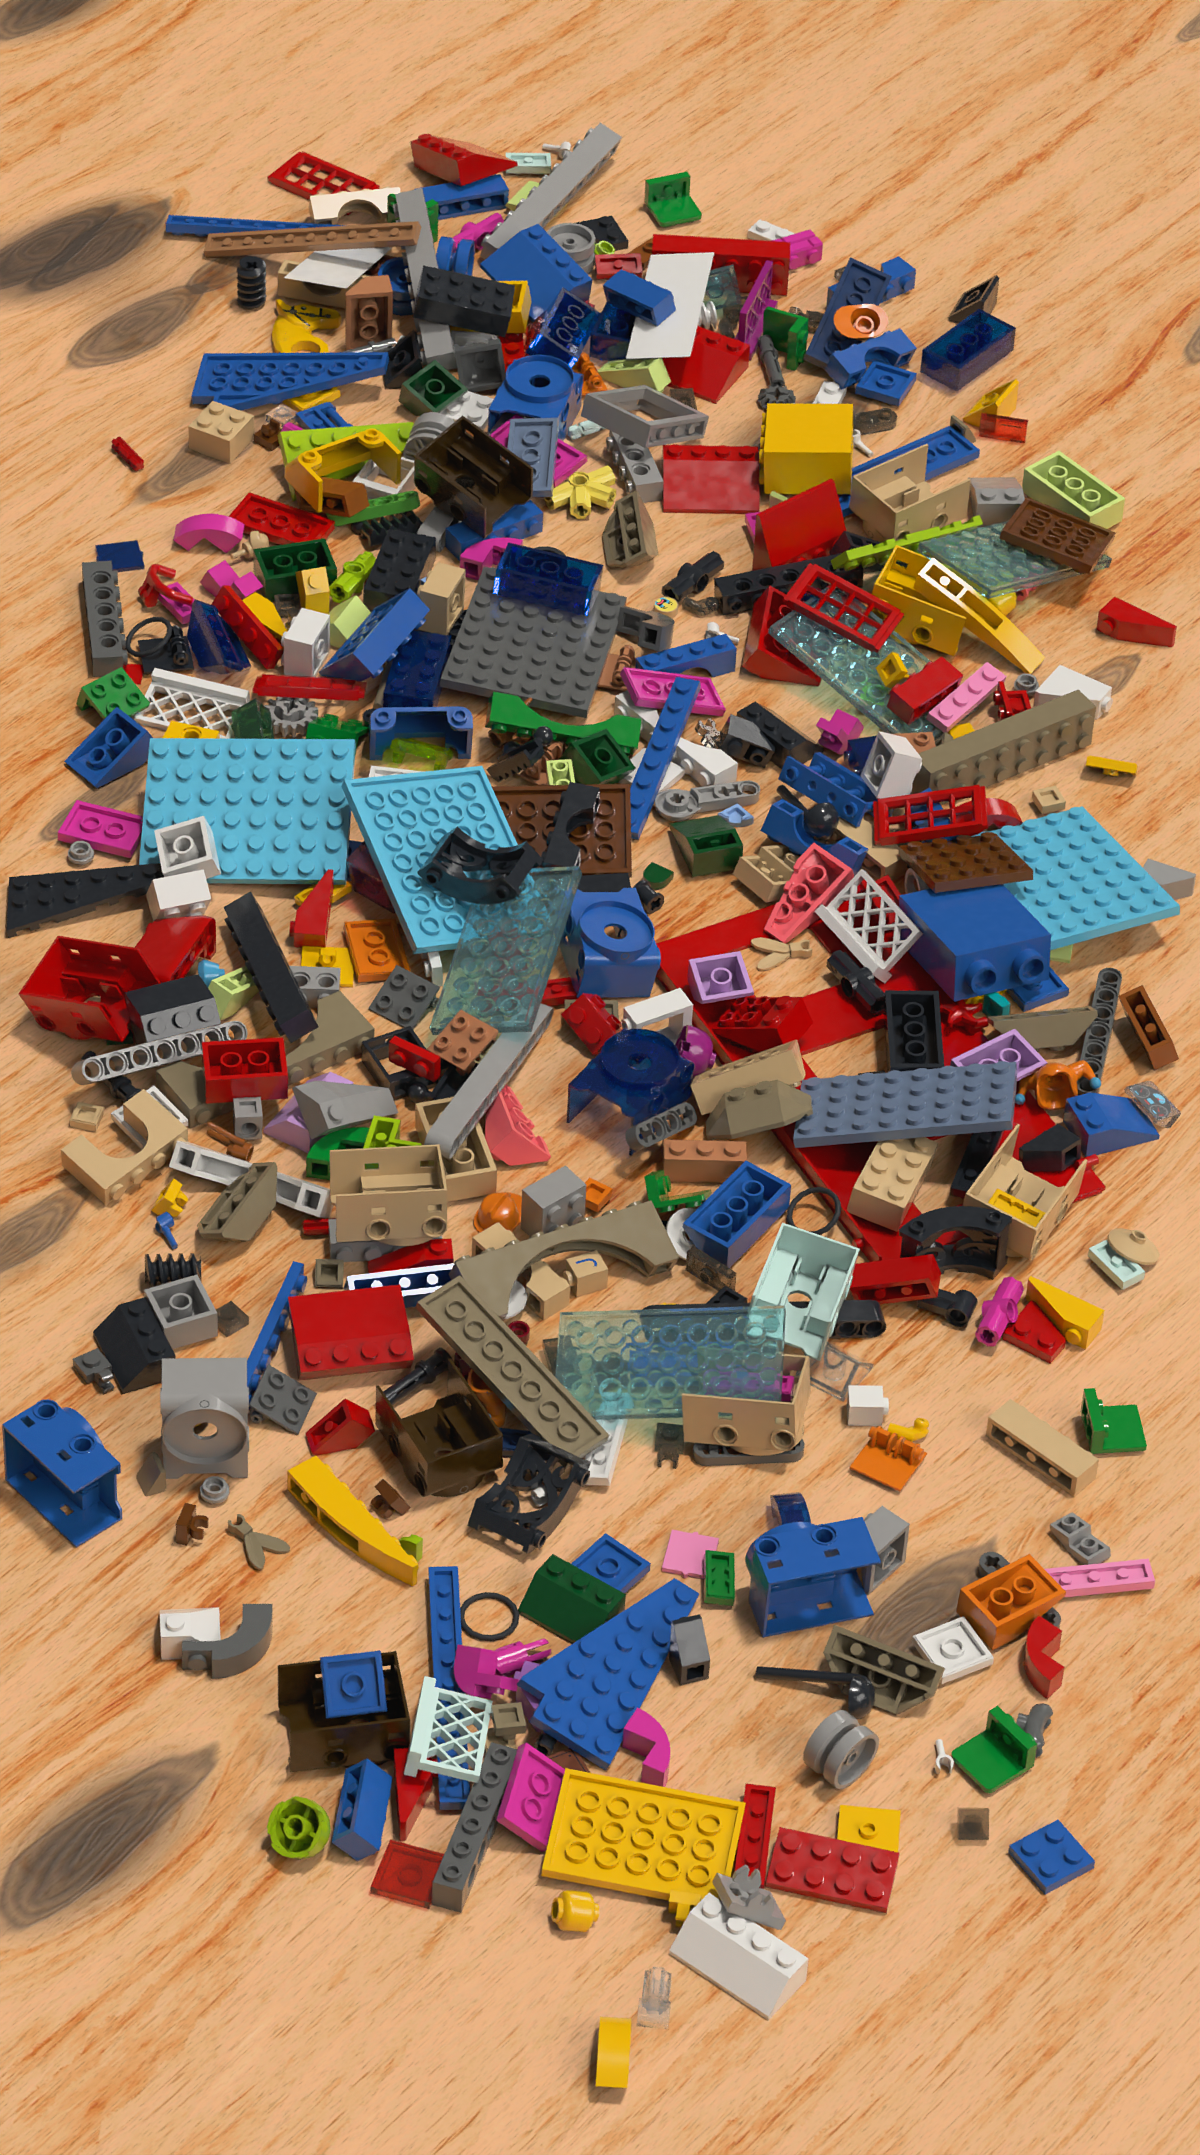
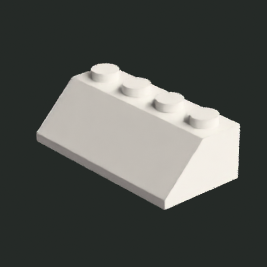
M710 1893L690 1911L669 1950L671 1956L767 2020L805 1983L809 1958L753 1921L728 1913L722 1901Z

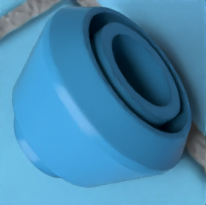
M205 959L198 963V974L207 987H209L211 980L225 975V970L219 969V964Z

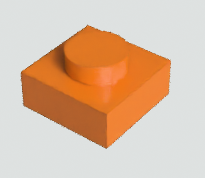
M589 1177L585 1182V1207L598 1213L612 1197L613 1188Z

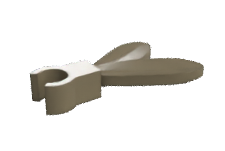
M237 1514V1523L240 1525H233L231 1520H228V1531L244 1541L248 1559L255 1569L262 1570L264 1568L265 1555L263 1550L276 1554L290 1552V1546L285 1541L266 1534L253 1532V1528L241 1514Z

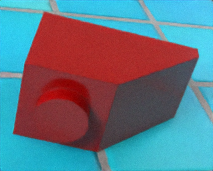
M344 1399L305 1434L312 1454L318 1456L355 1449L375 1432L369 1410Z

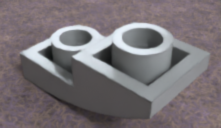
M1073 1512L1050 1524V1530L1082 1565L1099 1564L1111 1557L1110 1547L1091 1534V1525Z

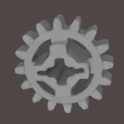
M276 697V701L269 699L268 705L264 706V723H266V728H273V734L282 732V737L291 734L295 738L296 733H300L303 736L306 735L308 723L318 717V708L315 707L314 701L309 702V698Z

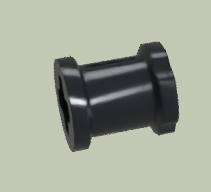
M641 880L633 887L636 888L640 901L644 905L645 911L649 914L658 911L664 904V896L661 893H656L647 880Z

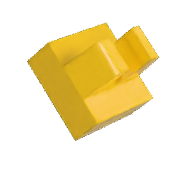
M891 652L876 667L885 687L888 688L904 683L909 677L899 654Z
M173 1179L160 1192L151 1211L157 1215L168 1212L171 1216L177 1217L183 1211L181 1207L188 1201L187 1196L180 1190L183 1184Z
M670 1890L668 1913L676 1914L675 1927L683 1926L690 1911L701 1901V1894Z

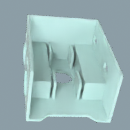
M782 1223L752 1295L742 1335L754 1339L766 1337L799 1348L809 1358L820 1361L828 1339L832 1336L842 1303L850 1289L853 1279L852 1274L860 1249ZM793 1293L803 1294L810 1299L809 1305L803 1309L796 1308L789 1303L788 1296Z

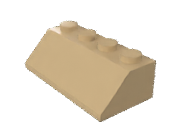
M797 1040L695 1076L691 1083V1088L701 1115L711 1114L724 1093L730 1092L735 1088H746L757 1085L762 1081L779 1080L794 1088L801 1085L800 1081L804 1079L806 1074Z

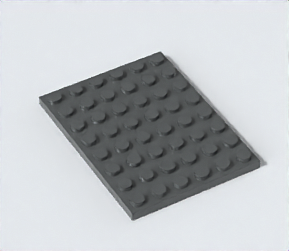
M484 566L441 676L440 687L490 697L493 692L519 696L523 702L531 697L532 702L528 706L587 718L617 632L620 607L626 606L627 597Z

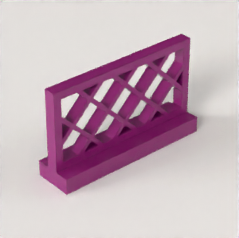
M766 260L740 311L739 330L734 338L750 345L749 361L752 360L759 346L757 341L760 340L759 337L763 334L764 310L766 307L775 309L778 307V301L770 299L773 262Z

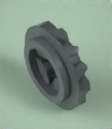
M768 385L766 389H761L758 395V402L765 409H767V404H795L796 400L793 390H788L787 386L779 387L776 385V387Z

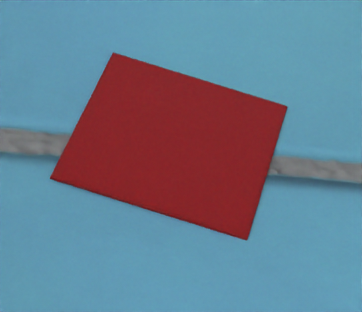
M123 665L124 671L135 684L141 685L144 672L143 665Z

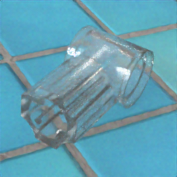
M652 1967V1969L645 1971L642 1998H639L637 2026L658 2029H668L671 2007L669 1994L671 1991L672 1973L667 1972L662 1967Z

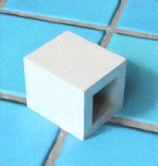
M848 1385L846 1403L848 1426H882L883 1415H888L889 1400L883 1397V1386Z

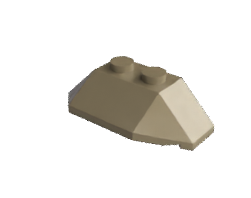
M637 490L617 500L613 507L614 511L610 515L603 531L607 565L609 568L639 566L659 555L654 524Z
M1091 1006L989 1016L987 1017V1022L1002 1035L1016 1029L1037 1052H1039V1048L1049 1047V1050L1058 1051L1064 1050L1067 1045H1073L1096 1019L1098 1011Z
M779 1080L762 1081L754 1086L735 1088L730 1092L724 1093L707 1119V1139H734L786 1126L800 1120L803 1116H810L813 1114L811 1095Z
M275 1162L253 1163L248 1168V1172L239 1176L223 1190L197 1224L202 1238L227 1242H246L255 1236V1232L267 1220L268 1215L276 1206L277 1165Z
M834 1625L823 1652L832 1672L856 1673L866 1676L872 1682L875 1689L874 1706L896 1715L934 1697L945 1670L942 1666L837 1625ZM838 1684L841 1693L849 1696L850 1685Z

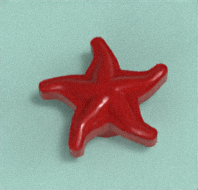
M963 999L955 1001L953 1004H940V1012L949 1015L948 1027L953 1025L965 1026V1023L977 1026L978 1019L974 1018L973 1015L982 1010L983 1004L980 1002L977 1004H967Z

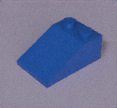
M116 707L64 762L94 787L99 788L143 765L148 760L150 738L153 737L145 728Z
M1091 1092L1066 1099L1063 1122L1070 1132L1081 1138V1151L1085 1157L1158 1140L1160 1137L1137 1099Z

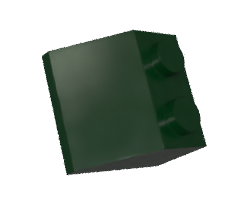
M434 360L402 384L398 401L415 416H421L429 412L440 413L466 394L468 388Z
M607 729L572 742L558 759H571L575 783L584 785L617 784L636 768Z

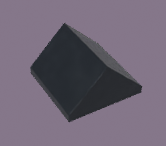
M995 275L964 292L948 319L951 322L981 330L997 305L999 277Z
M415 330L411 331L388 351L389 363L386 374L383 375L385 387L388 389L401 388L405 381L422 369L421 351Z

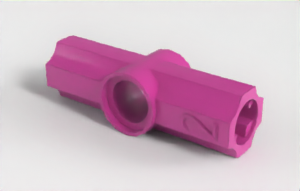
M495 213L477 224L467 222L462 227L460 233L452 237L456 242V249L461 239L474 240L475 248L482 250L481 243L486 235H492L496 225L499 222H504L502 215Z
M1004 1277L993 1299L983 1302V1319L975 1333L978 1342H982L987 1347L996 1346L1007 1323L1016 1322L1018 1317L1017 1303L1024 1291L1021 1281H1017L1013 1277Z

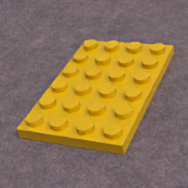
M565 1768L541 1876L668 1901L670 1890L701 1894V1900L710 1893L721 1900L712 1881L716 1873L731 1877L746 1803Z

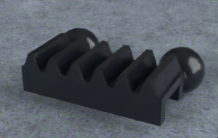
M411 510L397 513L396 517L392 514L388 520L383 516L380 518V522L372 519L371 525L368 520L351 524V530L354 534L361 535L362 539L368 538L369 546L371 547L383 544L389 529L417 534L423 522Z
M546 726L538 727L533 733V740L523 745L516 741L507 742L503 746L502 755L497 758L499 762L488 767L486 770L492 778L501 782L509 776L512 777L515 773L518 774L528 767L531 768L544 755L543 746H548L553 741L552 730Z
M441 1058L440 1069H448L433 1091H429L424 1083L415 1082L408 1088L409 1099L414 1103L454 1097L478 1066V1063L474 1065L469 1074L466 1073L462 1076L455 1070L456 1066Z

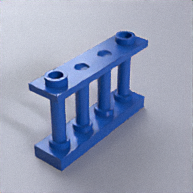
M821 752L814 753L808 767L787 756L778 778L780 781L818 804L831 803L836 808L839 817L856 827L860 826L866 812L874 817L873 802L878 801L879 798H876L859 775ZM894 809L888 810L889 817L892 816Z

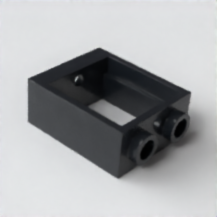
M411 1026L362 1041L363 1064L379 1087L389 1088L394 1101L407 1097L409 1086L415 1082L424 1083L428 1089L434 1088L437 1085L438 1079L432 1082L407 1069L389 1075L379 1061L389 1057V1041L394 1036L427 1050Z

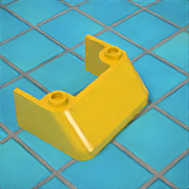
M371 428L301 453L285 466V479L319 513L322 512L323 480L320 478L321 476L371 459L397 485L401 482L402 452L382 432Z

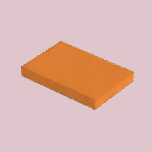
M396 918L344 922L343 929L358 982L387 980L396 965L410 971Z

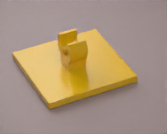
M302 946L301 966L341 968L340 987H353L354 966L349 948Z

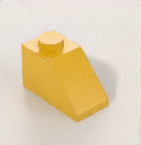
M326 567L295 572L302 608L329 614L330 590Z

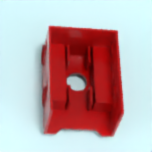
M57 936L19 992V996L35 1017L38 1025L48 1031L63 1032L66 1036L77 1040L100 1038L123 1042L129 1033L127 1026L130 1023L123 993L160 984L161 982L138 948ZM71 949L78 950L79 953L72 952ZM112 956H117L119 959H114ZM93 996L101 997L100 1002L89 1000L87 1003L84 1002L85 1000Z

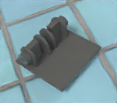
M396 965L368 1009L404 1028L411 1026L414 1029L426 1009L430 1007L435 1008L438 1005L439 998L436 997V994L440 987Z
M268 1364L249 1403L251 1408L250 1419L254 1423H260L269 1418L298 1435L317 1393Z

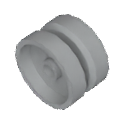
M562 223L551 227L547 231L587 274L593 270L596 238L588 227L576 223Z
M839 1710L828 1716L815 1729L805 1747L803 1761L816 1773H823L825 1780L835 1788L844 1789L852 1785L867 1770L878 1750L879 1738L877 1734L866 1726H859L857 1719L847 1711Z

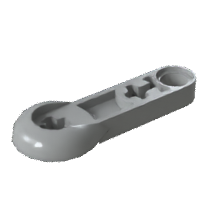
M745 780L691 788L690 791L668 789L657 795L655 799L656 810L667 820L684 821L699 812L726 809L737 803L740 806L755 804L759 800L760 786L754 781ZM743 791H751L754 794H745Z

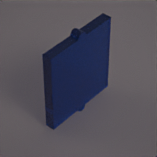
M138 540L95 545L97 553L96 562L111 561L113 571L125 572L145 569L143 551H140Z

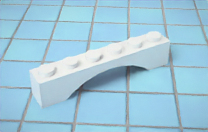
M628 690L615 696L614 716L623 715L642 719L640 736L649 743L659 719L656 708L635 706ZM680 738L671 761L685 768V773L695 779L702 787L736 782L738 763L720 749L697 745Z
M177 1141L169 1167L230 1185L239 1176L248 1172V1168L253 1163L190 1142ZM277 1172L276 1202L317 1217H330L333 1208L330 1189Z

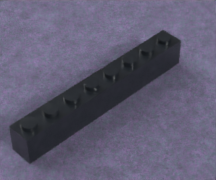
M249 892L226 905L224 909L228 917L224 920L230 931L233 932L231 935L239 947L238 950L245 960L247 969L253 976L252 980L260 991L259 994L267 1006L266 1009L269 1015L275 1021L273 1024L279 1035H286L292 1043L317 1029L319 1026L261 906L253 894Z

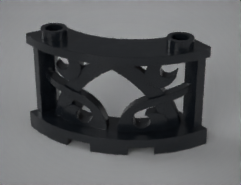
M457 826L440 838L437 843L438 845L417 874L427 884L458 900L475 904H498L518 897L521 893L518 888L528 873L540 866L544 859L527 841L517 846L499 847L497 850L485 848L486 844L471 838ZM480 870L490 873L493 877L484 880L467 878L463 871L474 872Z
M952 1206L923 1213L899 1229V1236L902 1237L900 1258L933 1254L941 1274H944V1270L958 1268V1272L974 1273L993 1280L1008 1261L1006 1250L1012 1217L998 1210L973 1206ZM959 1230L969 1236L953 1245H942L939 1242H935L943 1233Z
M534 1433L520 1437L514 1453L504 1470L508 1475L501 1485L495 1483L484 1495L476 1499L467 1525L476 1530L483 1527L522 1545V1551L527 1554L536 1548H542L546 1539L557 1528L568 1512L581 1486H585L590 1477L588 1469L591 1461L582 1459L542 1440L541 1437ZM538 1449L551 1455L547 1462L539 1455ZM559 1459L573 1465L567 1479L560 1478L565 1472L564 1466L557 1467L551 1474V1470ZM527 1473L532 1474V1480H524ZM544 1482L548 1495V1506L540 1510L520 1513V1503L515 1492L517 1490H533ZM506 1504L514 1506L512 1512H510V1507H505Z

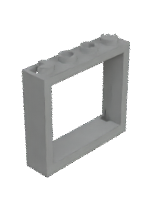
M646 385L587 393L581 412L582 417L644 448L704 438L709 419L708 415ZM641 409L659 418V420L647 421L628 411Z

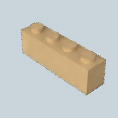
M839 817L837 829L833 832V836L826 841L830 844H836L845 837H849L868 848L869 850L860 868L875 880L889 875L891 880L894 881L906 874L907 864L899 856V847L896 844L875 845L874 827L868 821L862 819L860 826L856 827Z
M1010 1399L988 1417L986 1436L1073 1497L1096 1479L1099 1459L1091 1452L1075 1444L1069 1437L1059 1433L1047 1422L1030 1413L1024 1406H1020Z

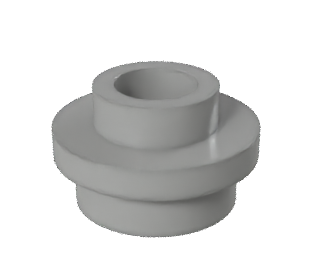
M1021 674L1014 682V690H1026L1028 696L1034 695L1035 691L1039 688L1036 677L1031 674Z
M77 841L68 850V858L75 864H87L93 860L94 850L89 843Z
M211 1476L201 1485L200 1495L208 1503H221L229 1496V1486L223 1478Z

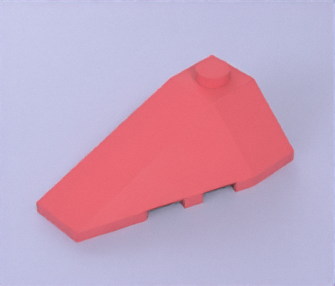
M815 843L796 861L793 867V874L784 886L783 895L780 901L776 903L764 928L765 932L785 944L820 918L815 912L821 904L827 907L854 877L853 870Z
M506 1084L486 1111L485 1139L492 1158L496 1161L502 1160L509 1166L548 1161L551 1155L545 1141L539 1135L535 1137L532 1132L535 1125L521 1111L523 1106L510 1086Z

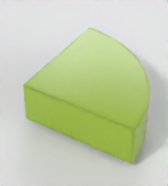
M411 1534L409 1537H401L398 1540L402 1549L408 1555H412L417 1562L422 1558L423 1538Z

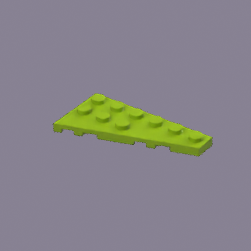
M413 422L282 431L277 436L285 467L305 451L371 428L382 432L404 453V447L410 436ZM368 460L322 477L346 479L359 473ZM289 484L292 502L297 500L295 490Z
M980 515L974 516L963 524L959 520L942 528L937 526L904 536L905 539L895 541L892 538L875 546L870 544L851 549L832 559L831 563L834 569L844 568L845 571L852 570L859 565H862V568L874 565L876 562L884 565L896 545L924 556L929 553L931 556H936L944 552V547L958 544L960 542L959 538L983 523Z

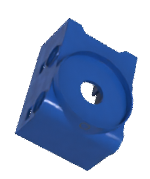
M530 355L514 359L507 368L505 379L498 388L497 394L489 407L488 434L504 412L517 413L534 418H558V439L564 442L568 433L567 428L572 426L581 409L584 375L573 372L566 362L552 356Z
M563 888L553 923V930L569 977H571L574 991H576V997L579 998L583 993L596 994L599 997H650L657 971L660 968L661 954L654 940V925L646 912H644L636 888H623L619 892H582L577 888ZM613 926L616 936L620 937L621 934L622 939L609 937L604 932V929Z
M45 1399L38 1401L32 1407L2 1424L5 1481L76 1548L122 1520V1508L117 1500V1474L121 1473V1463L104 1448L93 1427L80 1413L69 1407L61 1408L55 1401ZM29 1471L37 1478L32 1482L24 1475ZM66 1505L73 1513L67 1516L60 1508Z
M863 1517L819 1525L808 1522L783 1524L762 1534L749 1547L745 1557L746 1567L751 1577L748 1600L762 1637L874 1616L858 1576L857 1568L881 1564V1560ZM831 1602V1608L819 1610V1604ZM768 1614H775L776 1619L767 1620Z

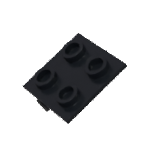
M177 625L172 626L171 637L159 651L152 655L141 657L144 674H152L154 668L170 672L194 670L188 637L183 636V630ZM164 638L138 640L140 652L156 647Z

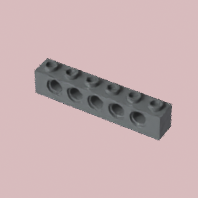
M111 561L82 562V581L93 677H103L120 667L123 668V665H128L127 650H122L126 649L125 634H120L124 633L123 618H118L122 617L121 602H116L120 601L119 586H114L118 585L117 570H112Z
M491 1742L481 1765L478 1783L474 1782L433 1880L432 1905L462 1913L499 1823L496 1821L518 1749Z

